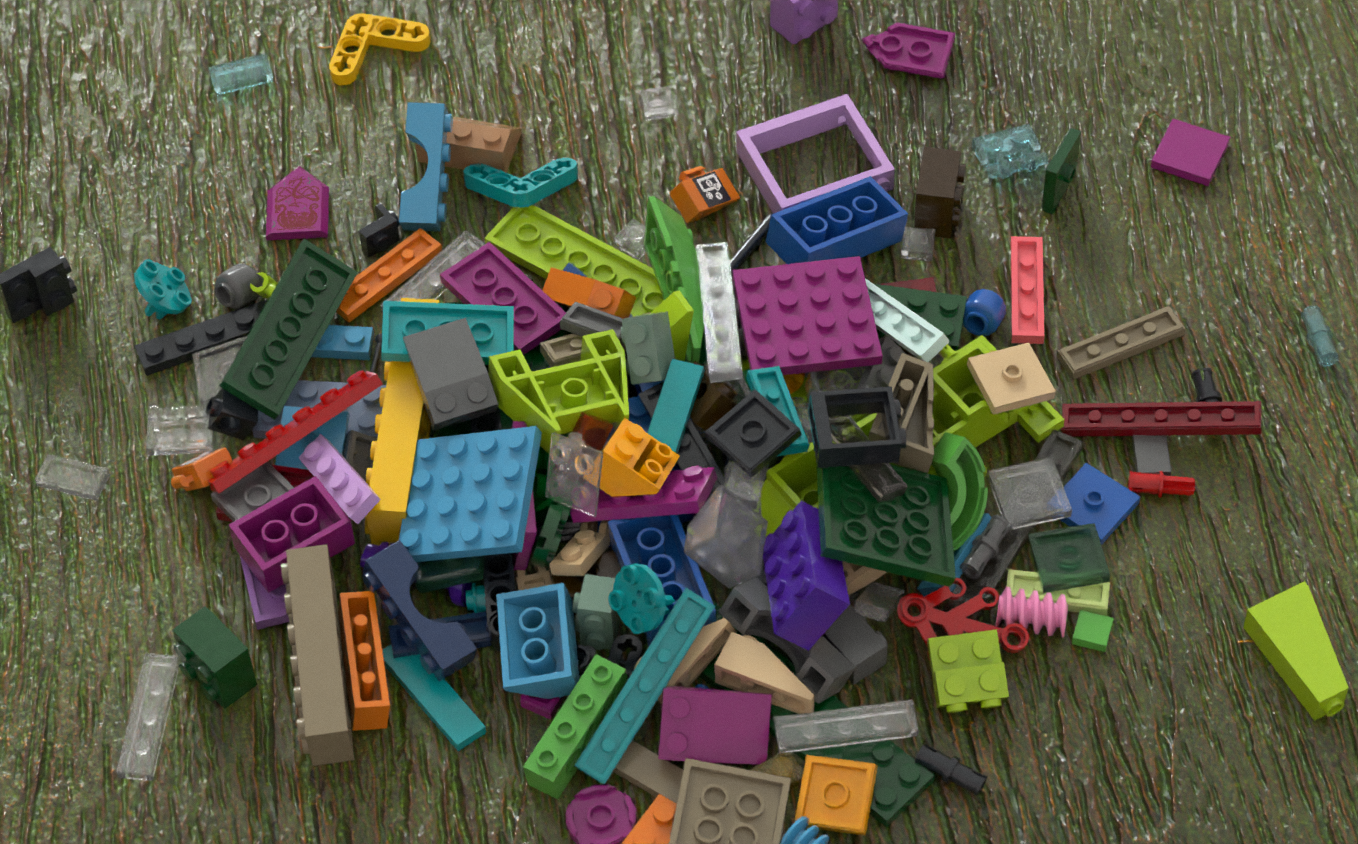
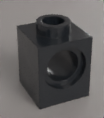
M223 388L215 397L212 396L207 403L206 415H209V430L245 440L258 423V410Z

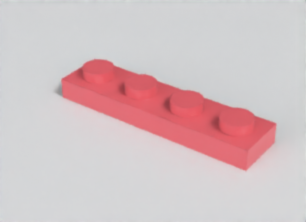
M1011 236V343L1044 344L1043 237Z

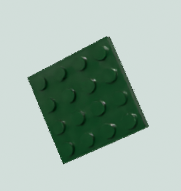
M888 463L817 468L822 557L943 586H952L956 579L947 478Z

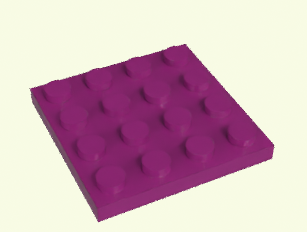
M860 256L733 270L732 279L750 370L779 366L783 375L882 364L883 355Z

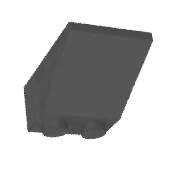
M466 318L403 337L433 431L497 411L498 402Z

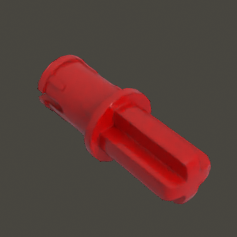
M1129 471L1128 489L1134 493L1158 494L1160 498L1162 493L1191 496L1195 492V479L1191 477L1165 476L1163 471H1160L1159 474Z

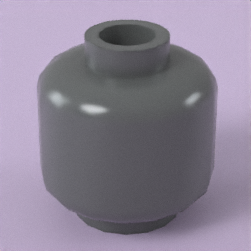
M236 264L217 276L214 289L216 298L226 307L234 310L241 309L260 297L251 289L250 283L255 287L262 286L261 276L257 274L258 272L246 264Z

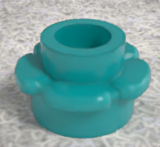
M473 583L472 590H466L468 611L474 610V613L486 611L484 585L476 586V583Z

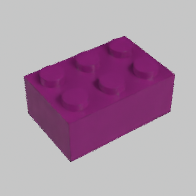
M316 476L229 524L234 548L268 593L284 585L281 564L287 563L286 550L327 544L331 558L355 544L351 520Z

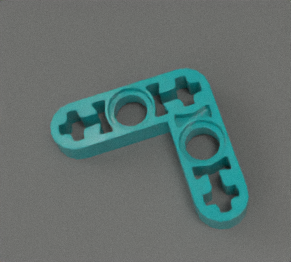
M560 158L519 178L486 164H472L463 170L464 185L470 190L512 207L523 208L533 205L575 182L578 179V165L574 159Z

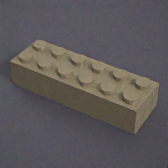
M325 544L286 550L287 563L281 564V570L287 593L284 594V600L290 623L287 625L289 643L292 645L293 652L291 667L296 682L294 697L296 708H298L299 712L297 727L299 739L302 741L303 754H310L313 766L355 760L335 578L328 546Z

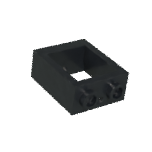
M892 386L810 392L808 416L817 468L899 462L901 449L906 448V432L904 428H899L898 420L901 419V406L899 399L894 400ZM881 413L886 440L833 444L828 417Z

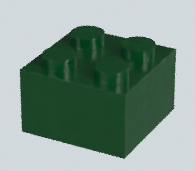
M206 606L172 630L176 641L173 647L181 659L179 667L182 673L190 681L195 679L200 684L201 691L209 701L213 702L216 700L226 709L257 685L248 648Z

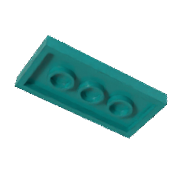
M383 301L381 361L410 362L403 337L466 318L485 365H489V356L514 351V306Z

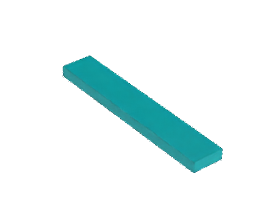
M685 588L574 767L602 785H605L714 610L715 605Z

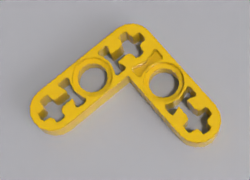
M369 14L352 15L345 24L329 63L331 80L337 85H348L354 82L370 45L412 52H420L427 49L431 41L429 28L420 22ZM392 29L396 31L393 35L384 36L381 34L384 30ZM349 46L359 47V49L353 53H348L344 51ZM344 63H347L348 69H344Z

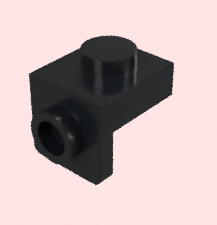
M381 203L375 205L377 220L359 230L362 251L368 258L386 250L389 246L400 240L398 231L400 223L397 215L392 210L388 211Z

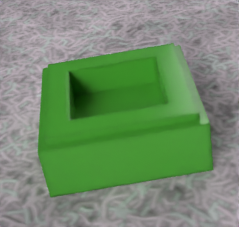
M1080 610L1072 644L1105 652L1114 618Z

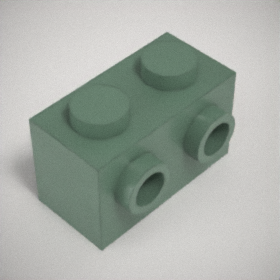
M668 311L623 318L621 338L626 345V371L631 378V385L665 380L671 360L675 359Z
M585 574L581 593L576 592L574 595L575 631L579 632L580 644L583 646H592L595 650H611L612 644L617 638L621 618L617 611L611 609L608 602L609 593L613 591L615 578Z

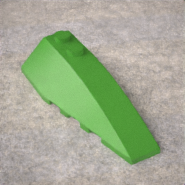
M649 196L643 244L664 300L674 291L680 290L694 310L685 357L688 363L693 364L694 361L699 363L705 325L706 302L704 280L701 271V254L699 249L695 250L693 246L692 230L686 228L683 217L657 197Z

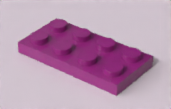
M490 242L440 274L441 283L463 304L514 306V351L521 350L524 355L561 330L560 320L566 312Z
M691 466L685 470H673L669 473L658 493L651 495L611 497L587 480L570 510V515L573 523L700 513L717 481L716 471L714 467L702 468L701 466Z

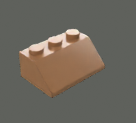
M453 117L452 132H447L446 143L451 145L450 162H445V166L464 170L465 167L472 164H486L507 173L522 132L521 128ZM415 143L418 162L428 163L427 152Z

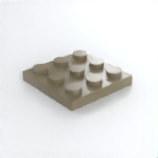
M686 758L669 844H780L791 778Z

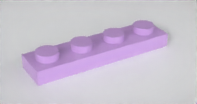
M322 434L309 443L300 455V461L313 476L319 479L342 510L357 524L381 500L333 444Z

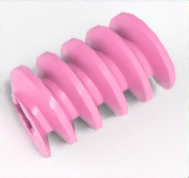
M1006 586L1002 595L999 596L995 626L999 627L1002 620H1005L1006 626L1019 622L1026 629L1029 624H1032L1034 634H1039L1044 625L1046 626L1048 636H1053L1056 628L1059 627L1061 636L1064 638L1068 611L1066 597L1064 594H1060L1058 600L1054 603L1052 594L1047 592L1043 600L1040 601L1038 591L1033 590L1029 599H1026L1024 589L1019 588L1016 596L1012 597L1011 588Z

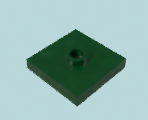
M1071 128L1068 130L1046 168L1042 211L1053 214L1076 173L1081 131Z

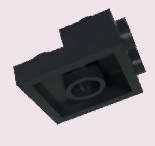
M51 247L0 273V295L6 314L13 324L29 317L40 309L46 316H49L74 302L72 294L77 292V288L71 277L66 275L72 272L66 258L63 255L58 257Z

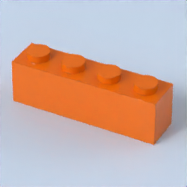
M371 591L340 593L338 614L352 730L385 729L388 726L390 702L375 595Z

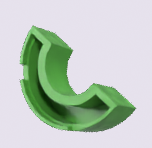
M945 432L934 448V457L931 465L935 468L937 476L947 478L954 552L977 529L986 508L988 488L985 487L983 474L986 469L976 448L965 437Z

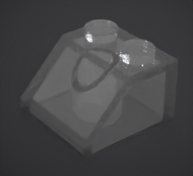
M721 485L714 491L688 525L684 553L728 588L734 587L760 575L768 521L728 488Z

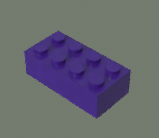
M801 500L793 510L785 514L782 523L774 533L766 536L761 549L763 552L774 634L809 651L850 605L842 561L821 556L819 509Z

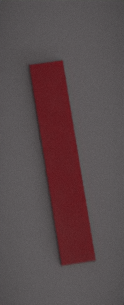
M1261 401L1063 404L1062 417L1064 418V427L1061 428L1062 437L1262 435Z

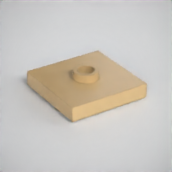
M1030 343L968 358L967 367L993 415L1055 398L1056 391Z

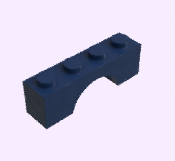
M399 540L365 560L362 578L366 587L371 592L376 591L381 598V605L385 614L391 620L395 618L402 628L400 629L401 635L407 645L410 647L414 646L421 655L420 662L425 671L430 675L433 673L440 682L474 660L477 648L458 621L450 623L435 622L424 617L415 608L410 597V587L416 580L419 566Z

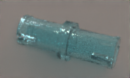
M1308 306L1304 309V312H1301V318L1308 332L1306 334L1309 345L1313 346L1319 365L1323 367L1334 365L1336 363L1335 360H1339V355L1332 342V330L1325 324L1320 307Z

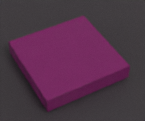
M1172 118L1151 160V168L1209 186L1229 146L1230 137Z

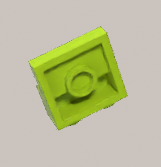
M997 630L927 639L937 708L946 707L947 713L966 711L968 704L980 703L981 709L1002 706L1001 700H1006L1009 697L1005 666L1001 660Z

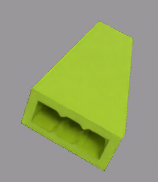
M1304 581L1247 609L1243 628L1314 721L1325 715L1328 717L1333 716L1341 711L1344 707L1348 685L1307 583Z

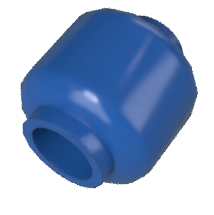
M987 289L973 292L968 297L965 306L963 326L966 330L976 336H989L994 333L1006 315V305L1003 299L997 293Z

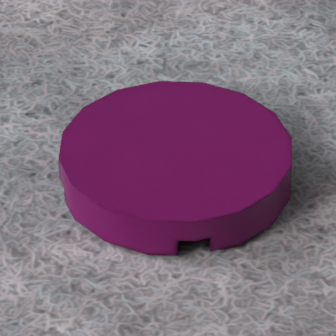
M592 785L580 790L566 809V828L571 839L576 844H622L636 825V808L630 796L625 792L623 794L621 791L616 790V787L610 785Z

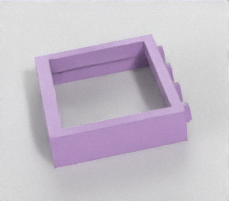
M848 94L736 131L737 153L773 214L869 176L886 192L894 189L895 169ZM847 124L874 169L786 199L760 154Z

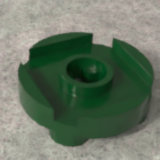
M551 500L530 564L541 568H550L549 564L552 562L562 536L561 533L571 507Z

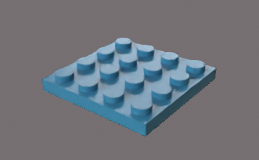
M537 426L427 438L417 441L410 495L406 509L407 518L402 519L399 540L415 562L522 552L542 432Z

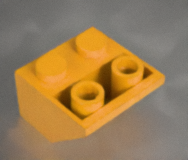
M624 418L584 478L611 497L657 494L680 456L672 451L668 445L659 442L646 433L641 426Z

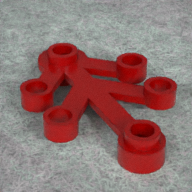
M956 578L953 584H957L960 587L961 592L959 594H953L948 586H943L925 597L918 593L907 594L900 599L897 605L899 620L908 627H915L927 647V639L937 637L930 623L943 626L948 636L997 630L998 641L1001 647L1009 653L1022 651L1029 641V633L1021 624L1012 623L1003 629L967 618L982 609L991 610L996 606L999 601V594L992 587L983 588L978 596L948 612L934 609V607L947 599L959 600L962 598L966 591V584L960 578ZM986 593L992 595L994 602L990 604L985 603L982 595ZM908 607H917L920 614L918 616H911L908 613ZM1007 636H1016L1019 640L1018 645L1009 644ZM927 651V657L930 661L929 651Z

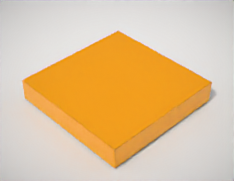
M807 755L794 822L806 816L809 818L806 828L816 825L820 830L865 836L877 765L875 763Z

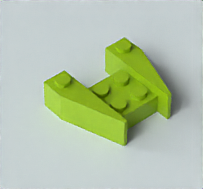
M613 329L582 336L580 361L533 372L521 350L489 356L488 375L498 407L513 421H525L527 427L537 426L542 432L540 446L554 459L559 458L561 434L611 423L614 430H616L624 418L629 420L625 350Z

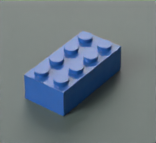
M869 176L771 214L766 243L786 264L858 256L861 258L901 242L908 213Z
M678 515L608 521L610 545L615 552L620 568L634 563L646 565L655 572L661 581L665 595H671L675 600L673 604L666 606L670 611L664 615L663 621L656 629L644 632L649 645L685 588L713 604ZM715 608L704 626L716 621Z

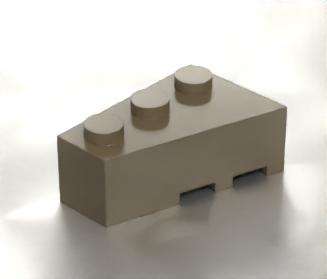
M901 353L888 387L892 386L894 400L899 399L901 419L898 420L899 428L905 429L906 448L901 449L899 462H894V464L928 473L934 457V418H932V403L934 400L933 364ZM881 413L876 415L867 442L886 440Z

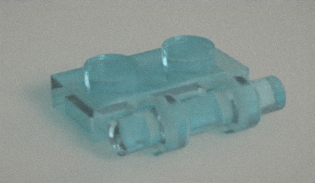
M1030 124L972 138V148L982 168L987 167L989 179L997 177L1005 179L1012 177V173L1023 170L1027 172L1038 170V166L1049 163L1046 152L1040 153L1041 145Z

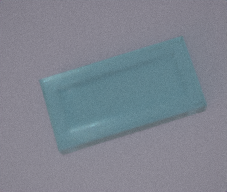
M266 53L208 67L216 95L274 81Z

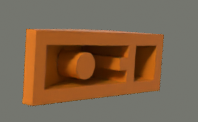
M552 267L542 289L555 303L570 308L575 302L622 319L630 316L637 298L624 289Z

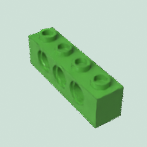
M594 656L524 764L523 769L528 785L557 800L559 799L577 771L574 765L628 681L625 668L601 656Z

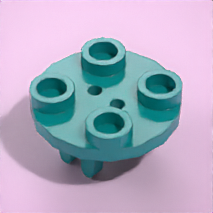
M150 259L144 260L134 273V282L139 293L148 302L145 308L146 316H151L155 312L156 318L162 319L167 313L179 314L184 312L192 303L190 292L184 283L186 277L180 269L176 267L168 268Z
M639 563L626 565L621 568L616 575L613 591L608 596L611 609L617 611L624 624L634 634H641L656 629L663 621L664 615L670 611L666 606L673 604L675 601L671 595H665L662 583L655 572L646 565Z

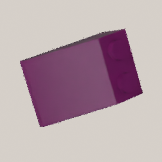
M667 685L663 691L658 759L685 761L688 758L709 763L766 765L772 694Z

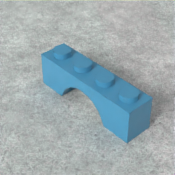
M408 102L406 134L410 141L418 144L427 152L428 167L424 177L417 185L401 192L399 223L403 230H418L421 228L424 231H440L441 222L446 221L447 207L446 203H442L443 192H448L449 176L448 173H444L445 162H450L451 145L446 143L447 132H452L453 115L448 114V110L443 103Z

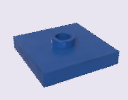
M1085 463L1047 504L1046 511L1101 546L1140 503V496L1088 463Z

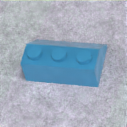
M559 583L496 594L504 690L544 699L570 695L579 681L573 600L565 584Z

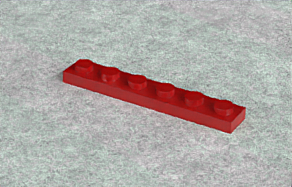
M364 370L354 373L347 379V385L339 390L333 388L320 397V403L312 408L306 406L292 416L294 418L293 421L284 427L282 424L273 427L266 432L265 436L267 438L257 445L253 442L244 446L238 451L239 457L234 459L231 464L227 461L219 463L210 470L213 476L207 480L210 484V489L220 494L383 385L377 373L364 372Z

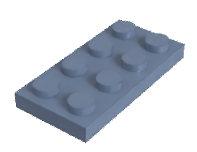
M298 380L284 406H309L312 408L321 402L320 397L333 388L339 390L348 383ZM381 385L344 410L350 414L347 434L350 430H354L378 438V434L375 433V418L377 414H382L383 407H380L379 403L381 388H386V385ZM283 409L275 420L258 410V423L253 428L254 438H267L265 436L266 432L281 424Z

